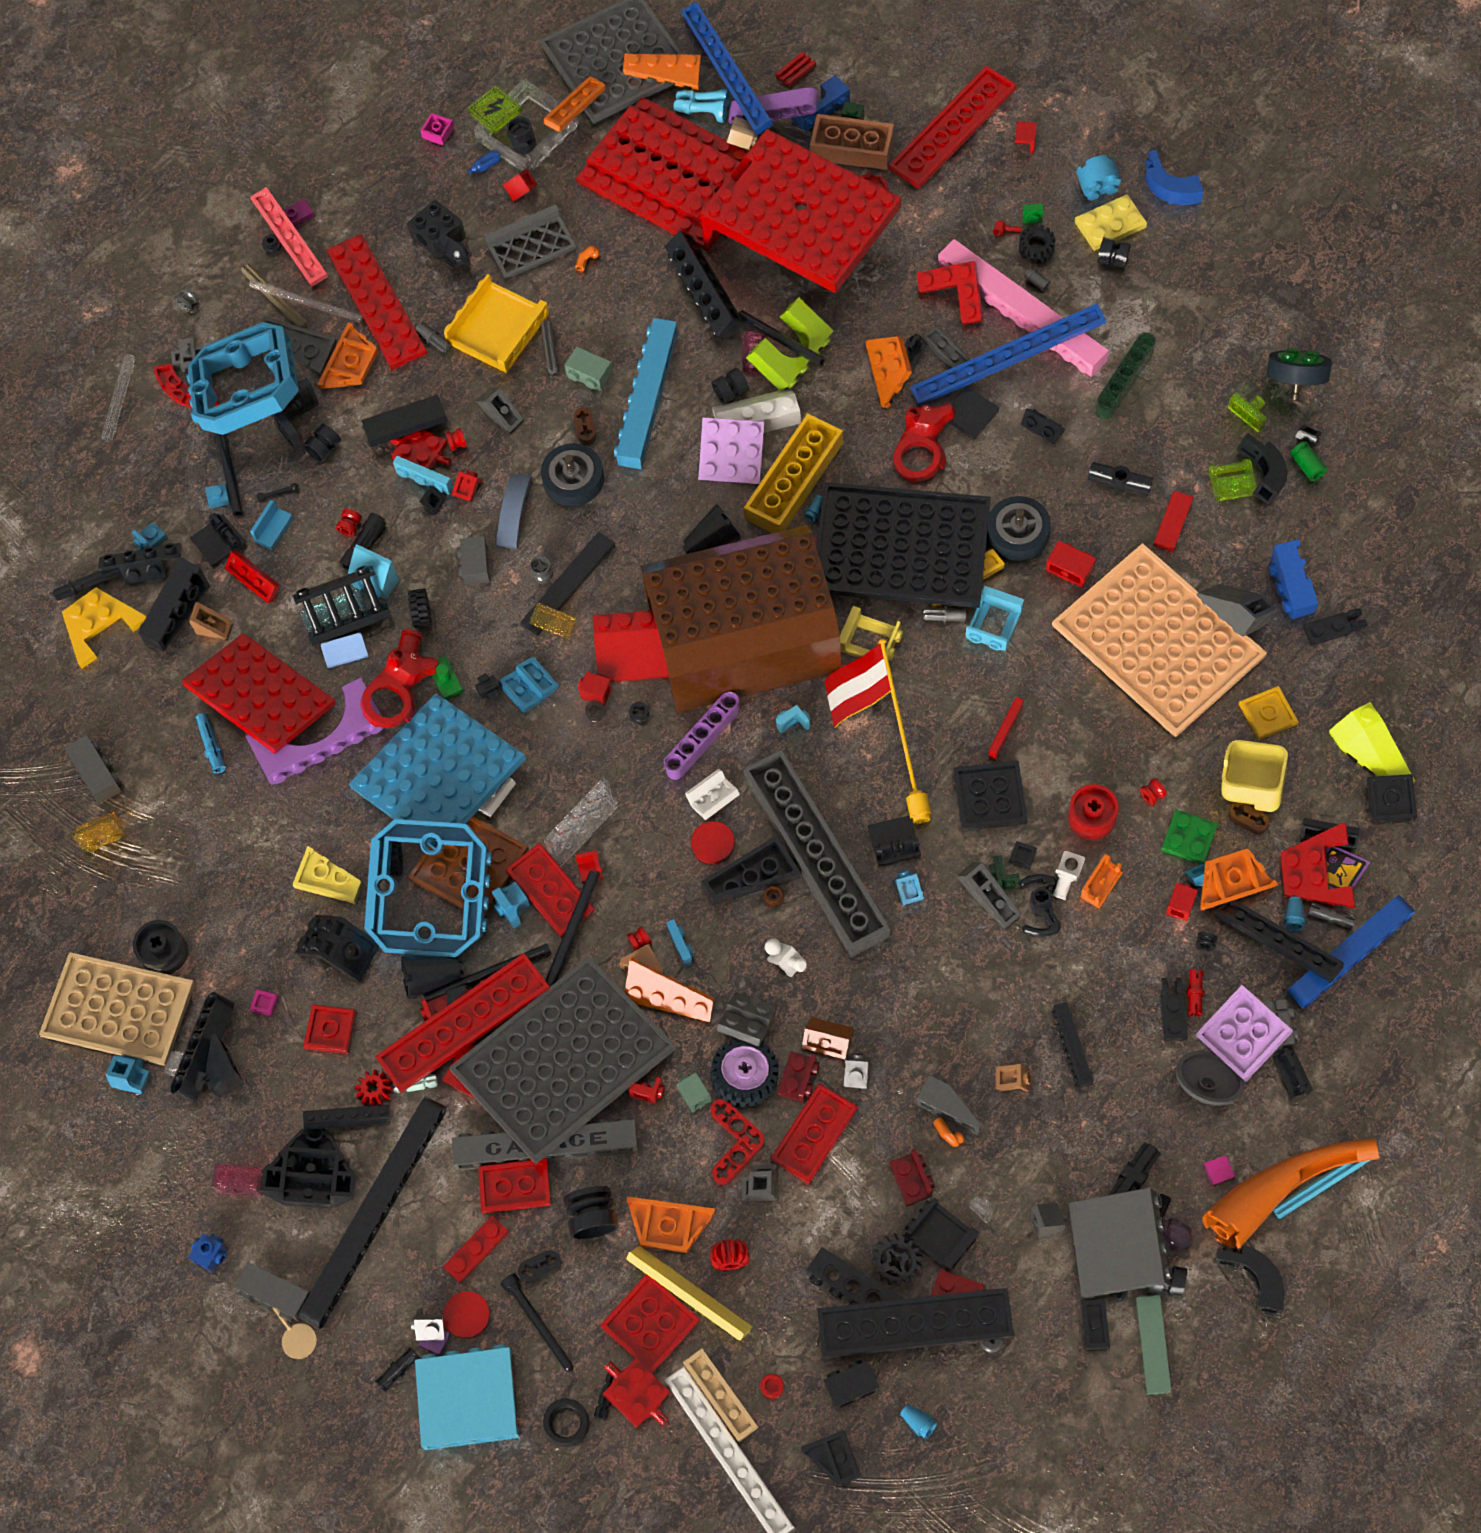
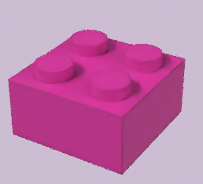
M431 113L420 130L422 138L444 145L454 129L453 120Z

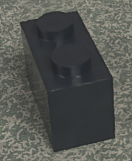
M861 1360L855 1361L848 1365L849 1369L843 1372L835 1370L826 1375L827 1379L824 1380V1385L836 1411L880 1391L868 1360L863 1363Z

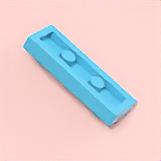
M396 456L393 464L399 476L403 478L409 477L420 485H431L439 493L444 492L450 495L453 490L449 477L399 456Z

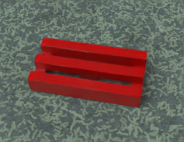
M801 52L775 73L776 78L786 87L790 88L816 67V61H811V57L806 56L805 52Z

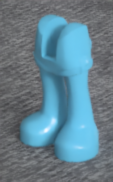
M728 89L710 92H694V90L677 91V100L673 104V109L686 114L696 112L713 113L717 122L725 123L727 108L730 107L731 93Z

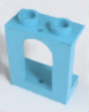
M984 586L981 592L980 608L976 609L970 626L967 625L966 638L974 643L989 645L994 650L1006 651L1024 609V599ZM990 606L1010 612L1000 637L981 630Z

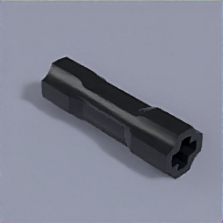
M370 513L362 526V530L339 561L343 569L349 570L356 544L369 549L375 538L379 536L387 524L383 517Z

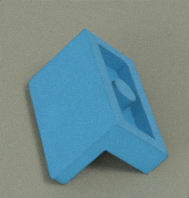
M270 500L250 531L255 543L273 551L294 517L292 514L279 509L274 500Z

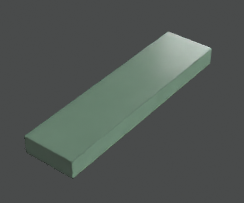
M1160 1295L1136 1297L1146 1394L1171 1393V1383Z

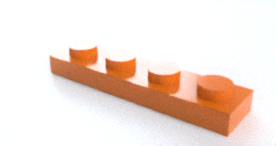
M589 76L544 117V124L561 132L605 91L606 84Z

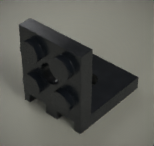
M308 378L298 381L299 391L282 411L271 415L274 419V424L299 457L306 454L297 431L290 422L319 405Z
M315 915L308 923V930L305 935L298 941L295 953L304 958L323 959L354 981L360 982L379 945L371 936L341 916ZM351 945L355 947L353 957L348 955V948Z

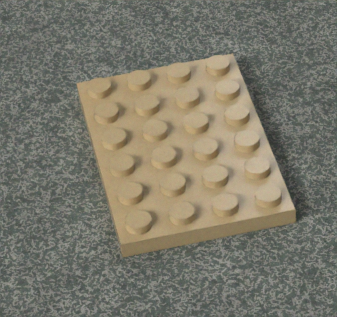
M69 952L39 1035L47 1039L167 1066L195 982L185 978Z

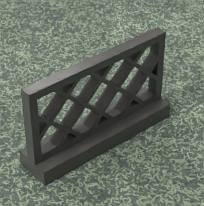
M556 204L484 235L486 246L495 259L505 280L576 249V245L559 214ZM558 221L560 225L558 233L548 230L550 224ZM532 232H543L541 240L531 238ZM546 234L556 236L554 245L544 242ZM519 238L526 240L523 248L514 246V241ZM559 238L568 240L570 245L562 248L557 246ZM528 242L538 244L536 253L526 250ZM500 246L508 248L505 256L497 254L495 249ZM545 246L552 250L550 254L545 256L539 254L541 247ZM511 249L521 252L518 260L508 257ZM524 254L534 256L533 261L528 264L521 262ZM506 261L516 264L515 269L506 273L504 269Z

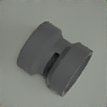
M536 556L530 561L532 577L537 583L544 584L551 580L553 572L547 557Z

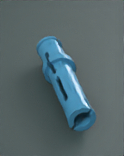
M207 713L198 714L195 717V721L206 749L205 756L209 758L213 773H222L226 770V766L221 756L222 749L217 744L209 715Z

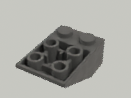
M1217 584L1196 594L1205 606L1210 607L1219 619L1225 621L1236 634L1242 637L1264 628L1277 610L1274 605L1260 594L1223 584Z

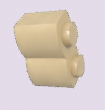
M735 116L727 143L749 150L750 146L755 145L758 135L748 120Z

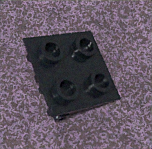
M212 513L209 516L210 524L190 537L191 541L212 566L230 555L231 551L237 550L246 543L245 539L223 514L220 516L216 513Z
M910 816L868 825L878 866L921 856L919 840L915 835Z

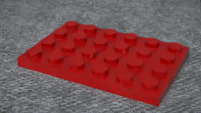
M245 633L239 635L182 680L184 687L274 754L335 705L334 698Z

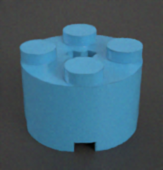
M1107 155L1096 156L1085 161L1086 165L1081 168V165L1077 168V178L1084 195L1089 201L1097 199L1099 195L1105 193L1113 195L1118 191L1117 187L1121 183V177L1113 157L1109 159Z

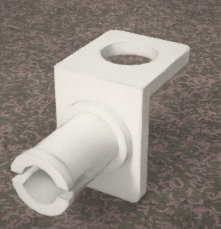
M1064 851L1058 870L1056 869L1055 871L1059 879L1052 896L1066 900L1071 882L1078 881L1085 857ZM1069 858H1074L1078 862V867L1073 871H1069L1065 867V862Z

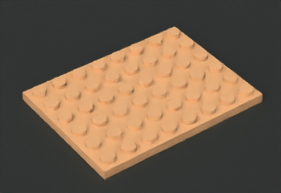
M1143 543L1052 621V626L1175 738L1263 660L1267 654L1247 635L1242 637L1236 634L1231 626L1219 619L1217 614L1210 607L1205 606L1201 599L1196 596L1198 592Z

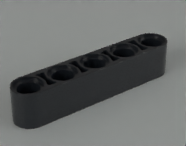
M211 992L206 997L172 1081L171 1093L189 1102H194L199 1097L207 1077L206 1066L211 1036L216 1033L222 1039L234 1008L233 1001L216 992Z

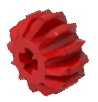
M374 1069L372 1075L365 1071L366 1078L358 1077L357 1080L360 1084L356 1085L354 1089L358 1092L356 1098L362 1100L361 1104L363 1106L368 1104L376 1106V1103L384 1105L382 1102L384 1099L386 1101L391 1100L388 1094L394 1092L393 1087L390 1086L393 1082L390 1078H387L385 1072L379 1074ZM376 1086L378 1087V1089H377L375 1092H374V1090H372V1092H371V1088H372V1087H374L375 1089H376Z
M723 1240L722 1242H716L710 1247V1260L713 1268L716 1270H737L749 1264L750 1253L747 1243L743 1240Z

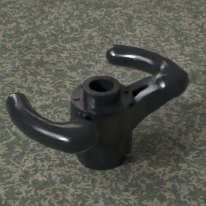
M1046 874L1027 876L1019 881L1021 887L1036 882L1045 883L1043 887L1032 891L1030 908L1035 914L1041 915L1049 926L1040 929L1024 925L1022 930L1024 933L1038 937L1054 935L1061 928L1060 922L1053 913L1052 892L1056 888L1057 880L1055 877Z

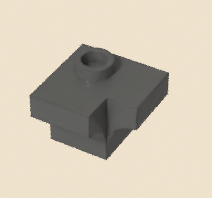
M777 1164L754 1165L753 1172H749V1176L742 1177V1200L744 1202L778 1201L779 1166Z

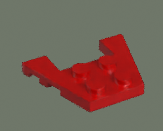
M1341 823L1281 852L1284 895L1286 897H1300L1306 901H1319L1330 905L1337 904L1348 908H1356L1354 888L1352 886L1330 889L1326 848L1349 844L1346 823Z

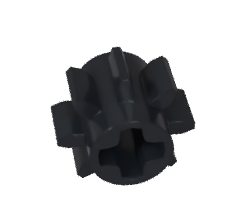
M485 673L477 677L478 683L475 685V688L482 699L487 697L491 701L499 696L497 691L501 687L494 675L489 677Z

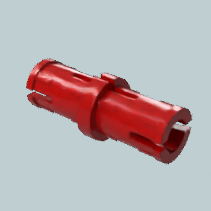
M1196 969L1189 970L1187 996L1189 997L1188 1015L1193 1017V1013H1195V1017L1203 1015L1202 997L1205 996V990H1203L1204 971L1198 970V973H1196Z

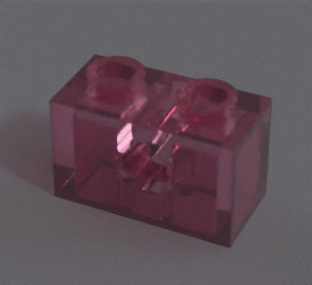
M215 1164L211 1187L217 1193L262 1197L260 1185L263 1170L260 1167Z

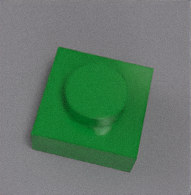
M1043 203L1023 205L1022 223L1042 222Z

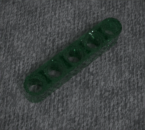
M1146 332L1138 336L1098 396L1096 415L1099 418L1109 419L1114 415L1153 356L1156 339L1151 333Z

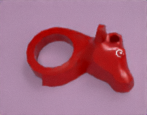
M945 403L940 406L923 405L918 408H908L906 411V429L893 454L895 471L902 479L910 483L927 481L935 476L940 468H945L946 454L936 440V437L942 431L945 424L955 416V409L951 404ZM917 446L929 449L934 457L933 462L926 469L911 471L903 465V456L909 449Z
M396 648L392 650L387 656L382 672L367 686L362 694L360 707L363 716L375 727L390 728L398 726L404 721L409 723L415 711L411 688L425 677L436 674V667L439 665L438 660L434 657H422L414 652L401 651ZM378 690H392L401 697L403 709L397 716L390 718L382 717L372 709L370 703L371 696Z

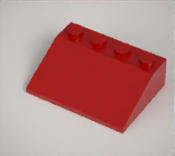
M653 610L593 615L597 675L608 678L611 682L669 677Z

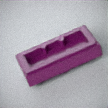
M305 199L283 210L294 227L315 216Z

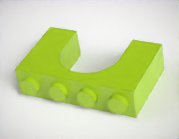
M799 297L780 316L797 334L800 344L820 354L819 348H824L831 340L829 336L833 330ZM766 338L756 344L746 356V359L780 391L786 387L790 389L798 381L796 379L797 375H802L809 367L807 365L809 360L801 355L797 358L783 355Z

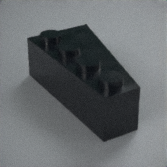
M179 557L138 631L145 643L164 652L191 615L195 603H199L210 585L199 566Z

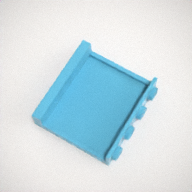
M506 1345L492 1346V1350L484 1351L482 1348H472L468 1350V1353L459 1354V1351H449L445 1353V1356L436 1357L435 1354L422 1355L421 1359L415 1360L421 1447L424 1450L520 1438L516 1418L511 1360L513 1351L510 1347L506 1348Z

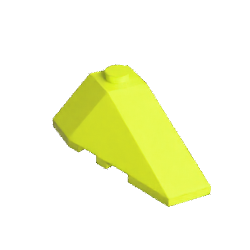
M1371 702L1350 712L1329 730L1330 735L1339 748L1357 759V763L1371 770L1375 777L1411 774L1383 719Z

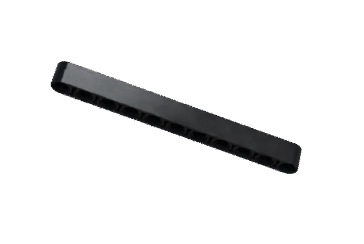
M427 1096L422 1099L302 1306L299 1319L318 1329L325 1325L444 1118L447 1106Z

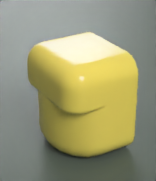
M1243 740L1232 741L1227 747L1224 759L1221 786L1223 797L1231 802L1252 804L1255 810L1276 811L1282 801L1287 770V750L1279 745Z

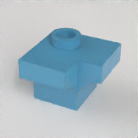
M516 882L505 888L494 890L492 895L496 902L493 905L500 916L504 914L515 929L521 925L520 914L530 906L527 897Z
M114 1055L106 1072V1077L112 1088L143 1095L151 1074L150 1071L143 1069L144 1061L142 1059Z

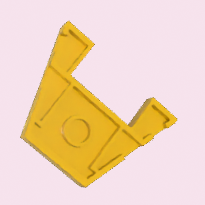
M96 587L62 611L77 662L82 669L97 659V656L86 642L120 618L126 622L133 632L140 628L146 619L144 614Z

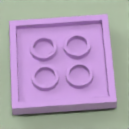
M703 418L698 480L760 484L765 422Z
M1241 985L1195 1035L1247 1082L1289 1037L1293 1030Z

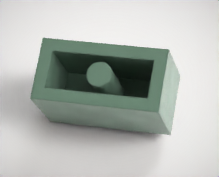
M577 346L564 364L566 375L571 380H578L591 389L596 388L602 391L613 374L611 361Z

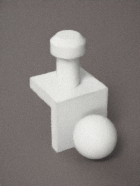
M775 938L766 941L765 950L770 954L767 960L770 963L779 965L789 977L792 978L796 971L803 972L807 968L806 960L792 946L780 943Z

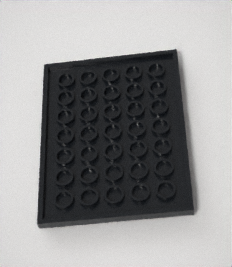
M825 482L816 548L830 595L980 608L988 530L987 520L991 497Z

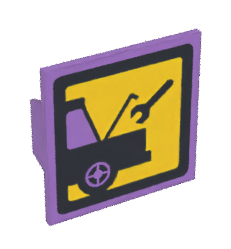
M1336 846L1328 847L1326 856L1330 889L1348 886L1354 888L1369 866L1370 861Z

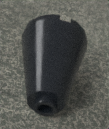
M717 503L683 540L685 545L682 548L686 554L730 544L739 540L741 536Z
M410 954L401 956V969L404 973L403 983L407 998L409 999L459 980L460 975L464 974L462 961H458L457 957Z

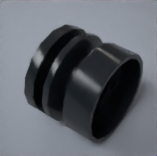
M587 1187L565 1195L563 1201L567 1207L565 1209L568 1216H575L568 1221L572 1239H594L611 1234L619 1228L616 1212L609 1209L614 1205L613 1199L610 1198L612 1196L610 1187Z

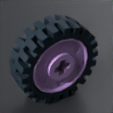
M732 1039L730 1044L724 1043L722 1049L719 1048L713 1057L711 1065L712 1085L719 1097L722 1095L723 1100L726 1102L730 1100L732 1105L736 1106L737 1103H740V1107H745L746 1104H749L751 1107L755 1106V1102L760 1104L764 1101V1098L768 1099L771 1092H774L777 1085L778 1061L775 1059L774 1052H770V1047L767 1045L763 1046V1042L758 1047L740 1039L739 1041Z

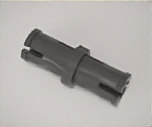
M1314 902L1311 903L1308 916L1325 920L1327 924L1332 925L1334 923L1351 930L1356 919L1355 915L1339 911L1336 907L1332 906V908Z

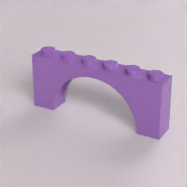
M361 678L342 687L346 701L345 712L338 727L325 739L304 746L287 744L274 754L250 735L246 736L271 785L281 783L287 777L303 772L308 766L318 764L326 757L338 754L345 747L357 744L363 738L371 734H377L384 728L373 726L363 716L360 700L366 687ZM371 698L370 703L372 709L376 712V714L381 716L373 699Z

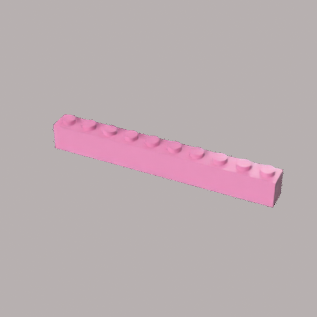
M955 239L938 254V266L940 268L975 261L980 297L990 306L1000 310L1002 315L1015 321L1020 328H1024L1031 333L1063 319L1058 313ZM1085 333L1050 348V350H1055L1062 355L1064 360L1073 363L1082 373H1086L1090 377L1107 362L1109 350Z

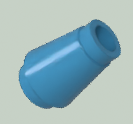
M1300 897L1289 898L1283 920L1285 928L1289 931H1301L1306 925L1303 900Z
M907 1404L900 1413L919 1437L928 1438L937 1426L934 1417L910 1404Z

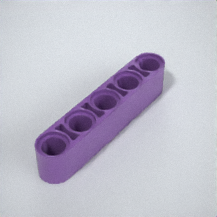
M802 88L756 97L771 121L814 114L817 111L819 93L814 88ZM736 100L730 104L728 121L731 125L735 116L747 120Z
M725 692L667 755L664 760L666 774L670 779L677 780L683 777L739 714L740 704L736 693ZM727 703L735 704L732 707L725 706ZM714 718L721 719L719 722H712ZM702 733L707 734V736L704 738L697 737L699 734ZM686 749H693L691 753H684ZM673 764H678V765H680V766H679L678 768H676V769H671V768H670V766L673 765Z

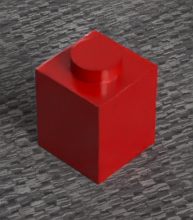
M586 672L585 677L580 679L577 689L581 699L605 706L612 691V684L608 678Z
M1176 883L1166 914L1187 921L1198 890L1186 883Z

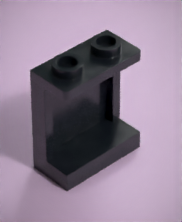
M934 1197L931 1202L927 1200L919 1210L921 1214L916 1220L912 1218L905 1227L906 1239L909 1241L913 1238L914 1246H920V1251L946 1272L950 1273L979 1238V1232L973 1227H967L942 1207Z

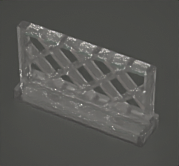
M603 777L544 839L547 852L560 867L565 864L619 806V803L612 797L610 785L606 778Z

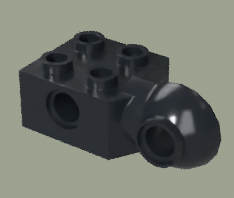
M436 199L407 222L411 238L436 258L443 257L446 263L453 268L456 265L466 266L470 264L469 253L461 243L466 234L462 220Z

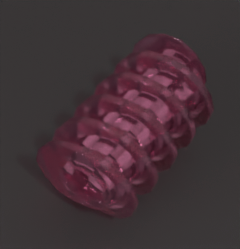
M748 331L742 334V372L747 376L756 377L762 374L746 359V356L756 344L764 338L767 339V336L763 333Z

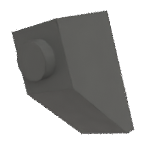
M488 388L476 400L486 415L508 432H511L524 419L500 388Z
M1058 1203L1032 1206L1030 1219L1038 1239L1065 1231V1223L1068 1222L1065 1210L1060 1209Z

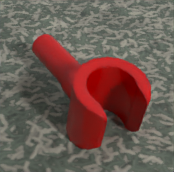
M999 220L995 223L993 234L1002 236L1004 231L1021 232L1022 227L1009 226L1004 221Z

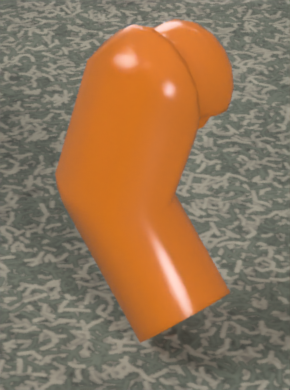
M590 245L579 253L575 266L576 270L584 271L587 260L590 257L596 259L599 256V249Z
M942 1117L937 1118L933 1122L939 1135L952 1147H958L959 1144L964 1142L961 1132L957 1131L953 1134Z

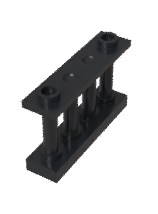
M364 565L357 568L356 572L310 589L302 588L296 591V594L293 595L295 604L303 603L313 628L311 632H308L312 646L392 616L387 603L382 604L379 602L370 579L371 576L376 575L373 566L368 567ZM360 580L364 584L372 605L371 609L364 612L359 609L350 584ZM341 587L352 611L351 617L345 619L340 618L330 593ZM320 595L323 596L332 618L331 624L324 627L320 625L310 600Z

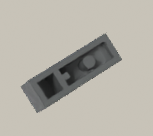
M972 862L957 875V878L967 891L1003 928L1008 927L1021 915L982 862Z
M928 1075L917 1097L916 1105L979 1135L981 1124L952 1087L947 1084V1081L940 1076L935 1075V1077Z

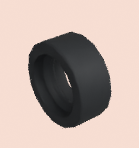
M564 1398L556 1400L544 1413V1431L549 1439L558 1446H575L584 1440L589 1432L590 1421L588 1413L574 1399ZM562 1409H572L580 1417V1428L574 1435L562 1437L556 1434L553 1429V1418Z

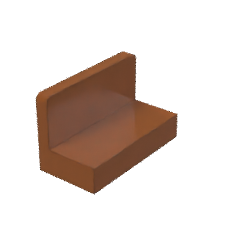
M810 1017L805 1028L801 1048L846 1059L854 1028Z

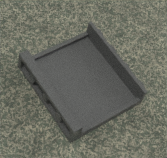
M1145 1188L1069 1203L1081 1296L1083 1298L1094 1300L1098 1299L1099 1295L1162 1284L1167 1287L1171 1286L1170 1279L1173 1278L1170 1264L1167 1263L1166 1256L1169 1255V1247L1163 1237L1166 1227L1163 1217H1160L1159 1208H1162V1201L1160 1195L1153 1189Z

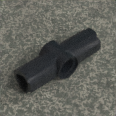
M1097 462L1091 464L1088 474V480L1109 485L1116 492L1127 490L1146 496L1149 495L1153 482L1152 477L1130 472L1125 466L1111 467Z
M1144 1142L1132 1161L1125 1165L1118 1176L1119 1180L1108 1195L1140 1190L1149 1176V1171L1161 1155L1157 1148Z

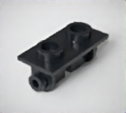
M918 334L909 337L905 343L911 370H913L927 347L926 344L922 343L921 336Z
M1026 408L1021 425L1051 443L1056 444L1058 436H1061L1065 431V428L1062 427L1063 425L1051 419L1047 420V417L1036 409Z
M1284 1048L1280 1050L1281 1053L1272 1056L1291 1098L1313 1091L1294 1048Z

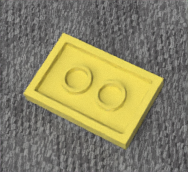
M1128 194L1075 217L1076 225L1094 251L1100 249L1103 237L1114 239L1116 242L1147 227V222Z

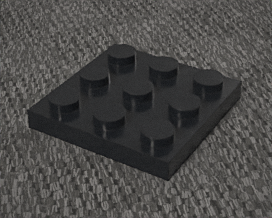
M1019 760L953 768L962 831L1027 824Z

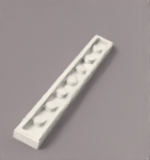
M683 1366L666 1378V1384L767 1533H789L793 1530L794 1526L686 1368Z

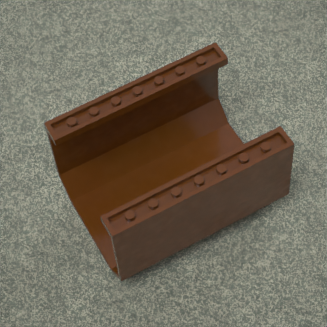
M808 525L640 566L649 610H653L666 660L676 713L714 704L725 692L736 693L739 698L828 676L841 668L840 633L836 614L815 541Z

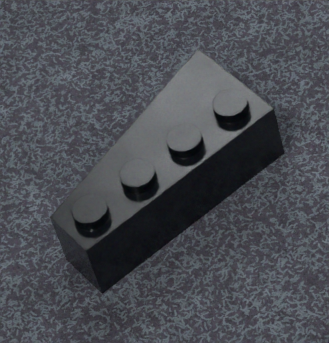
M775 836L701 881V888L711 904L717 905L765 890L770 886H778L797 880L800 877V871L778 837Z

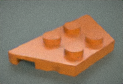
M350 322L347 323L317 383L319 389L363 384L378 354L377 347L372 342L367 341L366 337L359 333Z
M898 336L865 341L881 406L886 409L891 405L889 401L893 394L900 392L904 382L907 381L912 373L904 340Z
M1248 848L1205 862L1200 908L1205 910L1276 887L1278 883L1266 874L1264 866L1256 861L1255 856Z
M628 1196L626 1199L640 1245L645 1248L688 1253L716 1212L715 1208Z

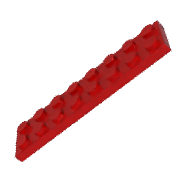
M986 65L889 164V170L917 189H920L1017 89V84Z
M362 233L326 249L328 256L390 369L393 370L426 355L425 346Z
M523 953L375 1057L399 1092L403 1093L523 1009L550 987L525 953Z

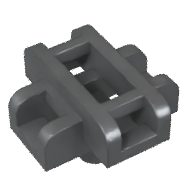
M194 338L178 340L179 350L171 351L172 365L175 369H182V372H186L189 363L204 347H196Z

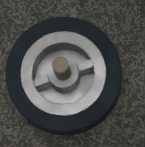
M577 443L561 445L553 449L545 457L541 466V478L545 492L558 504L564 506L586 504L593 500L603 487L604 473L601 460L594 450L585 445Z
M1023 496L1006 498L998 502L989 513L987 520L988 542L997 554L1006 559L1015 561L1031 559L1040 554L1049 541L1051 528L1049 514L1034 499Z

